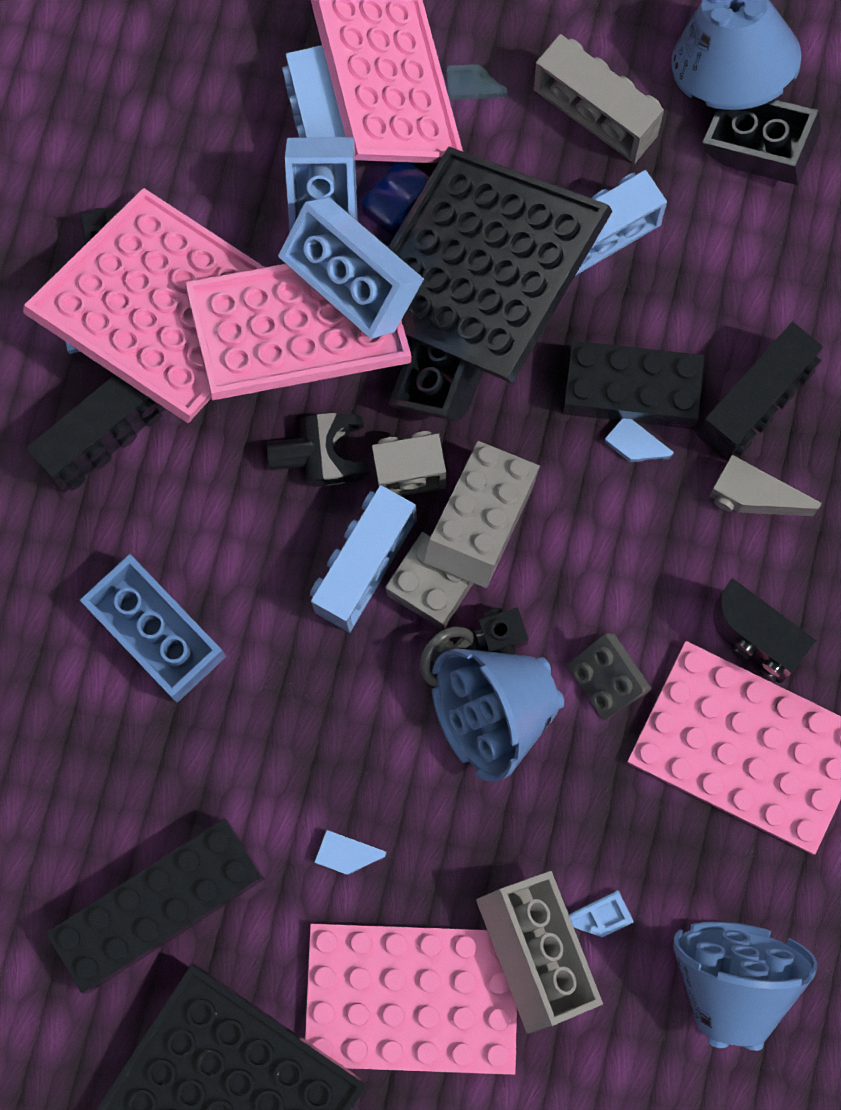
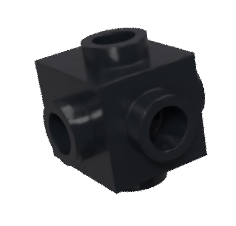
M518 607L504 612L502 608L485 612L483 614L484 618L479 620V630L474 631L480 650L487 649L488 652L516 654V648L528 645L529 638ZM503 631L505 635L498 636L495 632Z

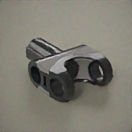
M327 413L306 416L300 420L302 438L267 441L270 471L305 467L306 484L308 486L339 485L361 479L369 474L367 463H352V460H344L335 453V445L339 439L349 435L350 432L358 431L364 427L363 418L359 415Z

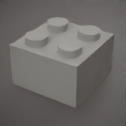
M422 431L411 435L412 438L398 440L397 437H388L379 440L378 444L372 445L379 486L382 485L400 496L446 489V469L439 433L432 435L430 431Z
M422 532L385 587L386 594L439 629L444 630L474 583L424 563L431 537Z

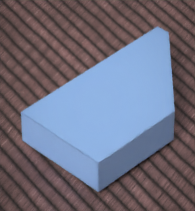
M622 418L604 441L629 462L659 458L670 459L674 453L632 419Z
M326 830L315 863L349 875L373 862L385 858L387 852Z
M619 891L569 914L574 928L599 937H605L634 922Z

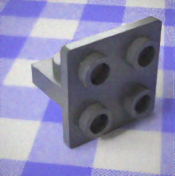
M604 634L567 665L603 720L609 719L623 707L652 690L615 634Z

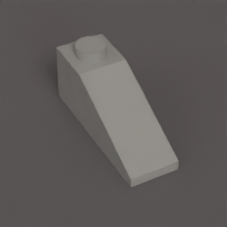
M734 455L731 456L709 496L715 500L714 503L719 508L728 512L735 510L738 513L814 516L822 504Z

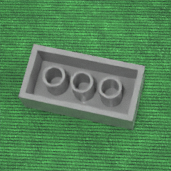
M560 34L536 62L534 91L635 164L657 138L664 112L659 101L651 95L645 96L638 91L633 82L628 78L616 75L602 59L590 56L576 40H568Z
M478 441L429 540L424 563L487 588L530 496L540 465Z
M552 871L501 888L476 899L527 1034L554 1026L603 1005Z

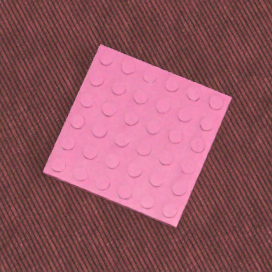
M143 188L24 305L23 313L189 423L212 397L185 282L265 267Z

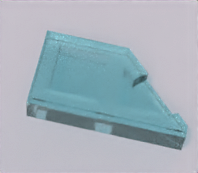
M479 64L447 66L449 100L507 98V88L497 83Z

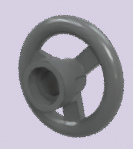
M464 627L447 628L436 634L428 642L420 659V672L425 682L433 687H437V677L430 670V661L436 662L442 653L451 649H466L467 647H469V650L479 651L477 638L469 629ZM452 637H462L456 644L449 640Z

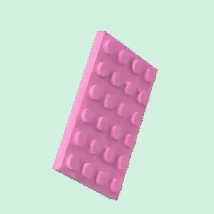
M311 0L345 137H354L355 160L439 163L448 146L463 151L423 0Z
M287 264L185 282L212 400L411 363L412 355L402 321H400L394 333L371 339Z
M685 641L627 764L811 855H815L841 800V716Z
M311 924L306 1041L345 1068L515 1075L517 1007L488 930Z

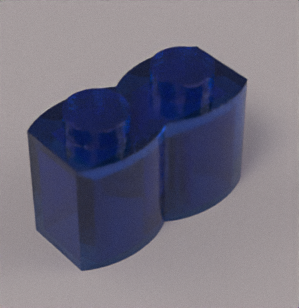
M396 162L383 180L364 198L361 203L362 213L393 235L401 227L430 177L410 162Z

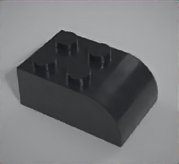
M775 99L748 109H717L704 138L703 146L713 159L725 166L799 185L821 132L819 110Z
M412 341L409 347L412 355L411 363L403 364L389 404L393 408L446 420L457 421L461 419L472 403L483 371Z
M733 578L728 582L714 605L713 621L715 628L722 639L732 646L730 648L731 652L743 661L750 659L759 666L758 672L771 682L777 680L782 683L792 674L816 642L814 638Z

